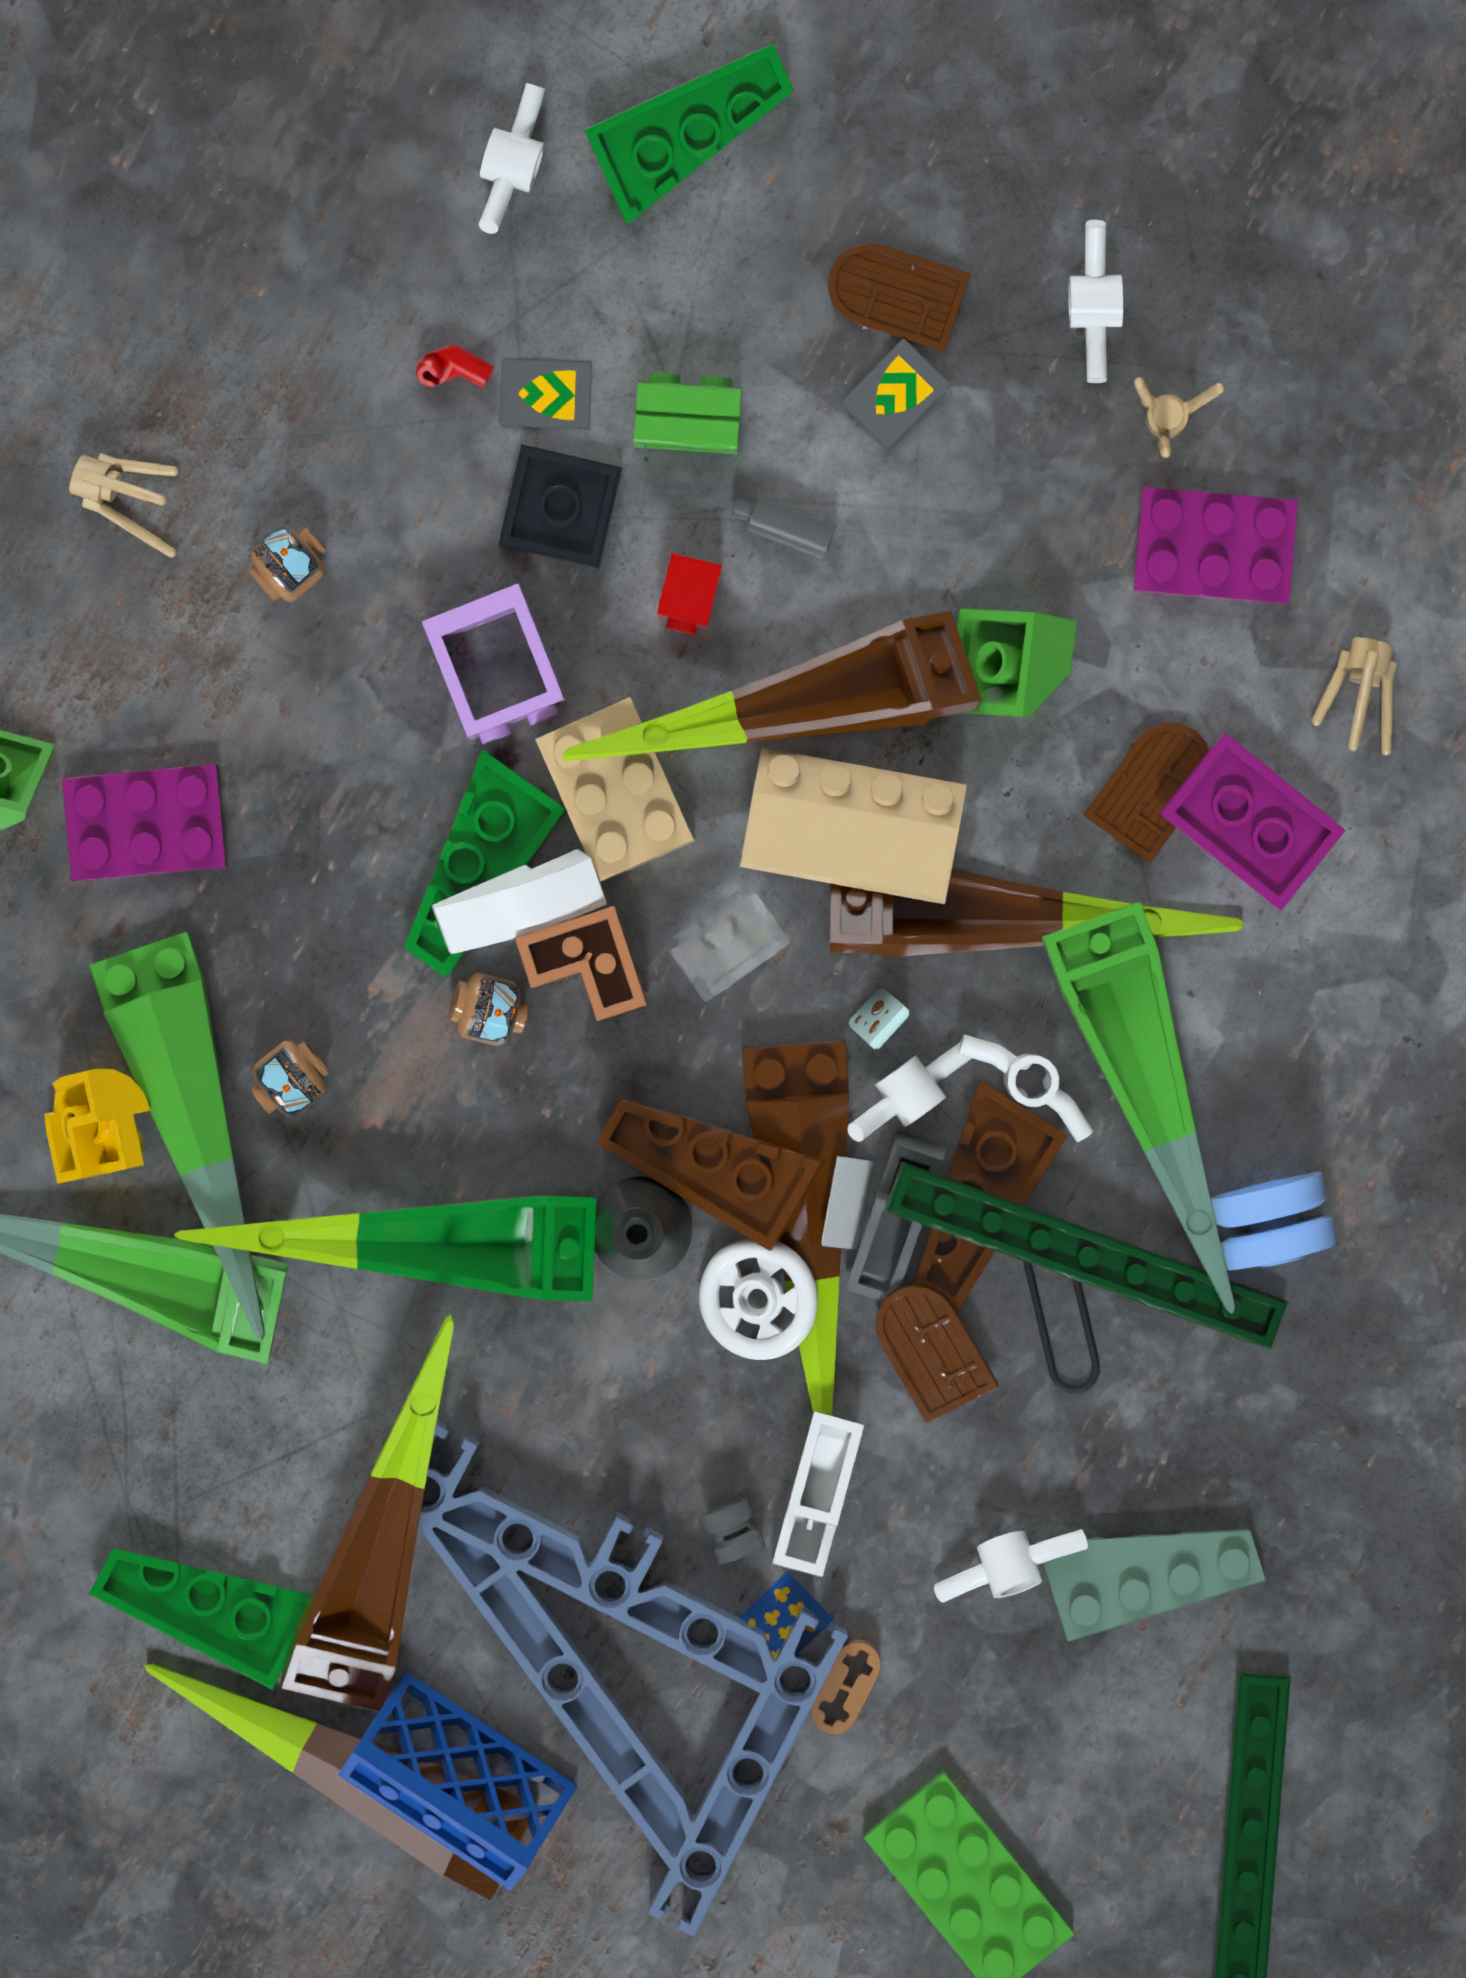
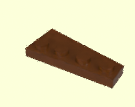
M979 1080L948 1178L1025 1205L1068 1135ZM931 1228L914 1284L929 1285L943 1292L955 1308L959 1310L995 1251Z
M627 1097L620 1099L596 1142L597 1145L768 1251H772L780 1241L825 1162L822 1159Z

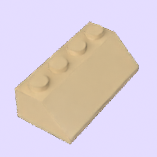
M762 747L740 867L945 904L967 785Z

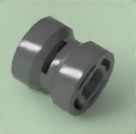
M747 1497L728 1502L700 1515L705 1531L711 1533L716 1544L713 1552L719 1565L748 1556L766 1546L761 1531L755 1529L750 1520L753 1511ZM741 1529H744L743 1531H740V1532H738V1533H735V1534H733V1535H730V1536H728V1537H726V1538L723 1537V1536L729 1535V1534H731V1533H734V1532H736V1531H739V1530H741Z

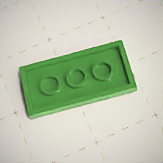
M944 1770L864 1834V1839L976 1978H1021L1075 1935L1073 1929Z

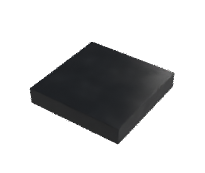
M521 444L498 545L504 548L600 569L623 468Z

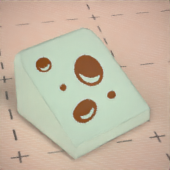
M879 988L853 1015L848 1024L872 1048L879 1049L907 1019L910 1011L886 989Z

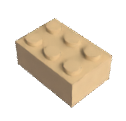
M631 697L535 739L584 851L591 858L599 883H603L695 842L656 752L573 761L562 759L564 751L569 747L641 724L642 721Z

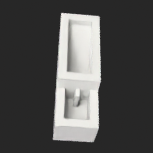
M576 849L533 869L523 865L431 906L447 949L453 954L530 934L576 918L605 906L607 903L591 858L579 849Z
M814 1411L772 1564L823 1577L864 1425Z

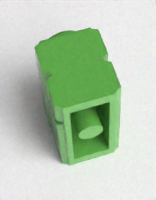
M650 373L649 382L638 381L634 428L635 448L738 455L742 388H733L731 378L703 376L701 377V385L680 384L681 376L677 374Z

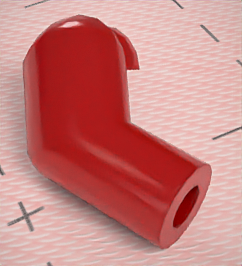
M451 344L423 355L418 361L415 372L418 381L427 387H435L461 376L483 389L491 378L495 366L461 346Z

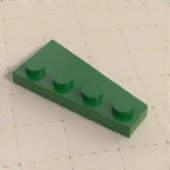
M773 43L584 129L626 225L794 92Z
M483 749L404 946L406 950L445 978L450 975L466 951L453 954L448 951L431 905L518 867L528 866L567 811Z
M116 1548L112 1549L89 1592V1595L272 1690L284 1670L296 1634V1626L311 1597V1594Z

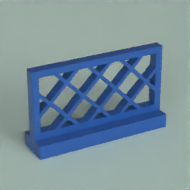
M407 1671L338 1773L339 1777L510 1891L529 1868L540 1846L578 1787L575 1783ZM405 1691L424 1703L427 1717L405 1719L400 1698ZM392 1713L394 1721L385 1722ZM457 1725L466 1731L470 1746L448 1748L442 1726ZM431 1728L437 1750L415 1752L409 1730ZM397 1732L403 1754L390 1756L372 1744L377 1734ZM499 1753L508 1759L513 1775L492 1777L485 1755ZM474 1757L480 1779L458 1781L452 1759ZM440 1761L446 1783L434 1785L423 1778L418 1764ZM542 1782L560 1795L554 1804L535 1806L529 1784ZM517 1785L523 1808L501 1811L495 1788ZM483 1790L490 1812L477 1814L465 1806L462 1792ZM546 1816L540 1825L538 1817ZM527 1819L532 1840L527 1847L508 1835L505 1821Z

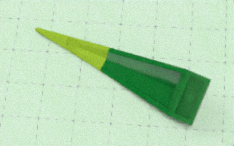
M533 1195L178 1231L174 1236L185 1241L538 1300L593 1302L597 1198Z

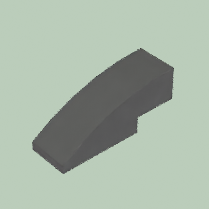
M897 1131L845 1287L846 1290L883 1302L886 1296L901 1287L922 1224L884 1211L901 1161L939 1174L944 1161L946 1146Z

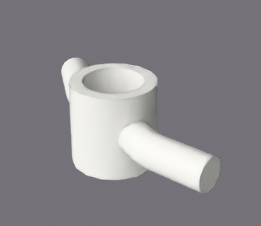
M526 83L511 133L498 128H494L480 170V178L494 182L479 221L480 229L486 233L495 234L498 232L514 188L530 193L534 186L545 144L531 139L546 90L545 88Z
M1089 220L1085 223V276H1069L1068 283L1070 328H1085L1086 376L1089 383H1103L1107 381L1106 327H1122L1123 324L1122 275H1106V222L1102 220Z
M963 1035L958 1054L993 1064L1004 1073L1003 1084L1005 1090L1013 1100L1028 1107L1048 1105L1059 1114L1076 1142L1085 1139L1094 1132L1075 1101L1059 1088L1058 1072L1049 1060L1036 1054L1025 1053L1015 1056L999 1044ZM1032 1063H1037L1044 1069L1046 1074L1042 1082L1044 1089L1038 1095L1028 1097L1024 1089L1016 1087V1076L1019 1070H1026Z
M961 1041L926 1067L915 1055L876 1083L874 1086L883 1099L848 1125L847 1130L850 1137L860 1142L895 1115L903 1126L906 1127L944 1100L946 1095L940 1089L938 1083L972 1059L958 1054Z
M1080 1529L1031 1546L1025 1531H1016L995 1537L977 1547L982 1564L934 1585L935 1595L939 1601L944 1603L988 1583L994 1598H1003L1021 1593L1042 1582L1037 1565L1088 1549L1086 1536L1083 1530Z

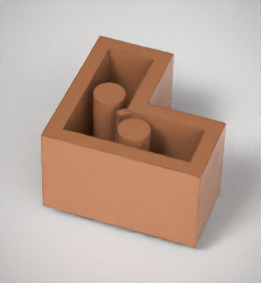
M616 906L515 938L531 988L581 973L597 1021L648 1005Z

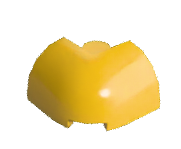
M92 1069L62 1076L52 1083L56 1091L53 1112L45 1113L44 1117L57 1184L144 1165L142 1156L143 1139L136 1127L134 1114L151 1111L144 1092L131 1077L114 1069Z

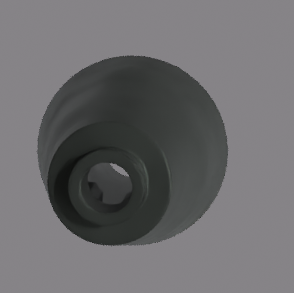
M633 1177L617 1182L600 1196L596 1205L595 1253L608 1269L625 1278L648 1280L668 1273L684 1258L692 1239V1218L687 1204L680 1195L652 1178ZM641 1224L646 1228L648 1236L643 1243L634 1242L628 1237V1228L631 1225Z

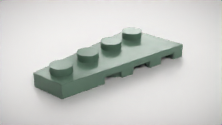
M1249 1529L1183 1532L1182 1534L1133 1535L1132 1537L1086 1538L1088 1549L1043 1563L1068 1642L1266 1581Z

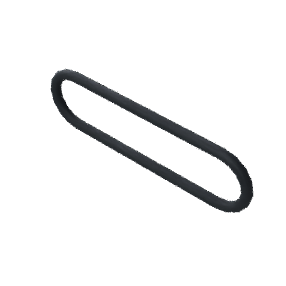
M1023 1261L1049 1375L1053 1384L1061 1391L1069 1394H1081L1089 1390L1097 1382L1100 1374V1362L1081 1282L1072 1279L1092 1362V1373L1086 1383L1080 1386H1069L1060 1380L1056 1371L1032 1264Z

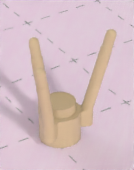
M1142 378L1135 379L1134 385L1141 398L1140 402L1147 408L1146 425L1150 432L1158 437L1157 446L1162 457L1167 458L1170 456V438H1174L1181 433L1187 424L1189 414L1196 412L1197 409L1223 393L1225 390L1223 384L1218 383L1192 400L1184 402L1177 396L1169 394L1156 398L1151 394Z
M102 453L98 459L83 454L75 465L69 486L71 494L83 498L82 507L100 513L170 558L175 557L176 550L105 504L104 500L112 502L117 492L143 501L164 505L166 503L165 496L121 481L122 474L115 470L176 476L179 472L178 468L156 463L117 459Z
M1361 637L1353 638L1350 651L1341 650L1337 668L1311 721L1315 726L1322 723L1347 672L1351 671L1349 680L1360 684L1351 725L1348 748L1351 751L1357 750L1364 726L1371 688L1379 687L1382 679L1381 752L1383 755H1389L1392 744L1393 679L1397 663L1391 661L1394 647L1381 641Z

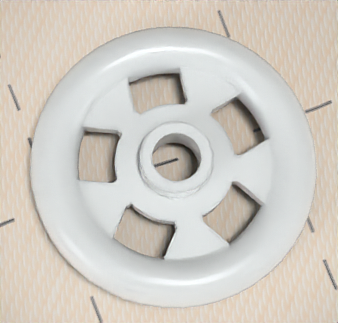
M742 1238L720 1249L706 1266L699 1287V1305L706 1327L724 1348L744 1358L768 1360L791 1352L807 1337L816 1318L818 1293L809 1267L790 1247L778 1242L772 1251H768L751 1239ZM748 1258H757L760 1272H754L743 1277L738 1262ZM781 1268L788 1273L795 1286L787 1293L783 1292L780 1283L773 1277V1274ZM721 1285L734 1287V1308L720 1306L719 1293ZM755 1289H761L766 1293L767 1303L765 1306H760L754 1301L753 1293ZM783 1306L795 1315L791 1324L784 1331L773 1323V1320L781 1313ZM741 1318L749 1323L760 1325L756 1339L746 1337L737 1332Z

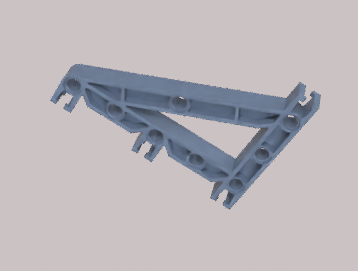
M439 1420L436 1421L432 1446L436 1436L445 1439L449 1432L446 1429L447 1424ZM462 1433L458 1442L462 1443L460 1448L464 1449V1452L450 1473L445 1472L439 1466L432 1464L428 1466L427 1476L437 1481L441 1493L439 1499L432 1503L422 1502L418 1527L668 1866L649 1904L648 1914L660 1920L664 1914L667 1915L671 1906L665 1901L678 1882H683L689 1888L700 1891L692 1914L686 1913L684 1919L681 1918L677 1925L678 1929L694 1937L848 1637V1630L830 1621L826 1630L831 1632L832 1639L820 1659L814 1661L806 1654L795 1651L805 1626L808 1625L815 1629L819 1622L815 1618L814 1612L801 1607L778 1654L773 1655L764 1630L667 1580L646 1587H640L663 1541L664 1535L646 1527L642 1536L647 1538L646 1543L648 1546L637 1564L633 1567L627 1565L622 1560L613 1558L611 1552L620 1530L630 1534L634 1527L630 1523L631 1518L619 1512L617 1513L594 1560L589 1561L581 1536L483 1486L457 1493L456 1489L480 1444V1441ZM512 1524H522L528 1527L533 1535L531 1546L524 1550H516L510 1547L505 1540L504 1533L506 1528ZM606 1571L617 1572L623 1577L626 1588L622 1594L616 1597H608L599 1591L596 1579ZM524 1573L758 1692L695 1814L691 1812L683 1789ZM703 1618L712 1621L718 1629V1635L714 1641L708 1644H700L692 1640L688 1628L693 1621ZM558 1664L572 1666L578 1674V1682L569 1689L556 1687L552 1683L549 1673L553 1666ZM791 1666H799L808 1672L810 1682L806 1688L800 1691H791L783 1686L780 1680L781 1674ZM748 1758L756 1760L763 1769L762 1776L753 1783L741 1782L736 1778L733 1771L737 1762ZM696 1851L708 1852L713 1856L716 1866L708 1874H695L687 1866V1858Z

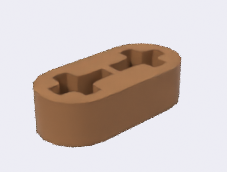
M854 1639L844 1643L811 1708L812 1719L816 1727L821 1731L832 1735L842 1734L855 1723L881 1669L880 1655L876 1647L870 1642ZM860 1650L867 1653L866 1662L872 1667L869 1673L865 1671L857 1673L852 1685L845 1682L844 1680L849 1672V1664L843 1661L845 1656L848 1654L855 1657ZM841 1688L848 1692L843 1701V1709L848 1712V1715L845 1719L836 1717L832 1723L824 1720L825 1710L820 1707V1704L823 1700L832 1703Z

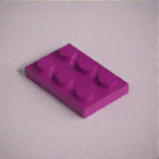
M1143 487L1141 492L1133 592L1288 605L1298 500Z
M1222 733L1158 813L1277 911H1282L1346 831L1227 733Z
M217 764L62 778L71 881L77 882L228 867L219 767Z

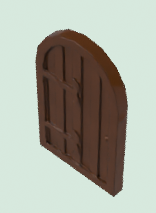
M864 243L850 247L837 258L830 270L828 291L832 304L840 315L861 328H868L899 339L904 338L908 342L945 353L955 320L960 314L959 308L971 273L894 249L891 246Z
M1163 723L1149 728L1136 742L1131 744L1129 752L1083 816L1112 836L1116 842L1122 843L1151 864L1176 829L1158 813L1209 750L1207 742L1196 730L1181 723Z
M909 1284L895 1289L885 1297L877 1312L876 1332L883 1351L887 1354L926 1423L998 1388L999 1383L961 1319L958 1310L943 1292L929 1285Z

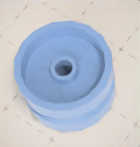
M1321 1172L1269 1181L1210 1198L1216 1224L1226 1228L1250 1224L1251 1228L1250 1230L1233 1234L1221 1243L1227 1270L1280 1265L1303 1259L1308 1254L1339 1244L1333 1218L1325 1215L1301 1218L1298 1216V1213L1316 1208L1328 1199Z

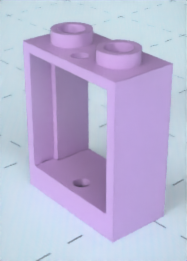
M519 583L422 621L467 738L472 740L480 737L484 745L510 735L511 731L508 726L510 724L528 718L532 726L559 715L557 706L565 703L566 699ZM516 611L547 692L476 720L444 640Z

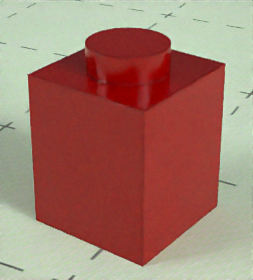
M671 553L657 610L659 618L667 619L666 629L695 636L697 627L709 628L723 571L722 565Z

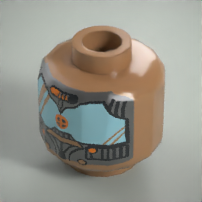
M281 525L253 548L250 553V559L254 566L248 572L274 602L280 597L285 601L294 602L325 576L326 569L319 557L326 550L307 528L298 534L292 527Z
M475 973L466 982H458L450 1005L449 1021L456 1022V1030L463 1038L493 1046H501L509 1040L512 1032L522 1033L529 1005L520 1002L521 991L514 981L484 973Z
M284 1041L255 1063L252 1068V1074L257 1085L250 1091L267 1113L271 1114L274 1110L278 1109L283 1115L294 1117L326 1092L327 1083L324 1077L330 1072L305 1041L299 1046L293 1041Z

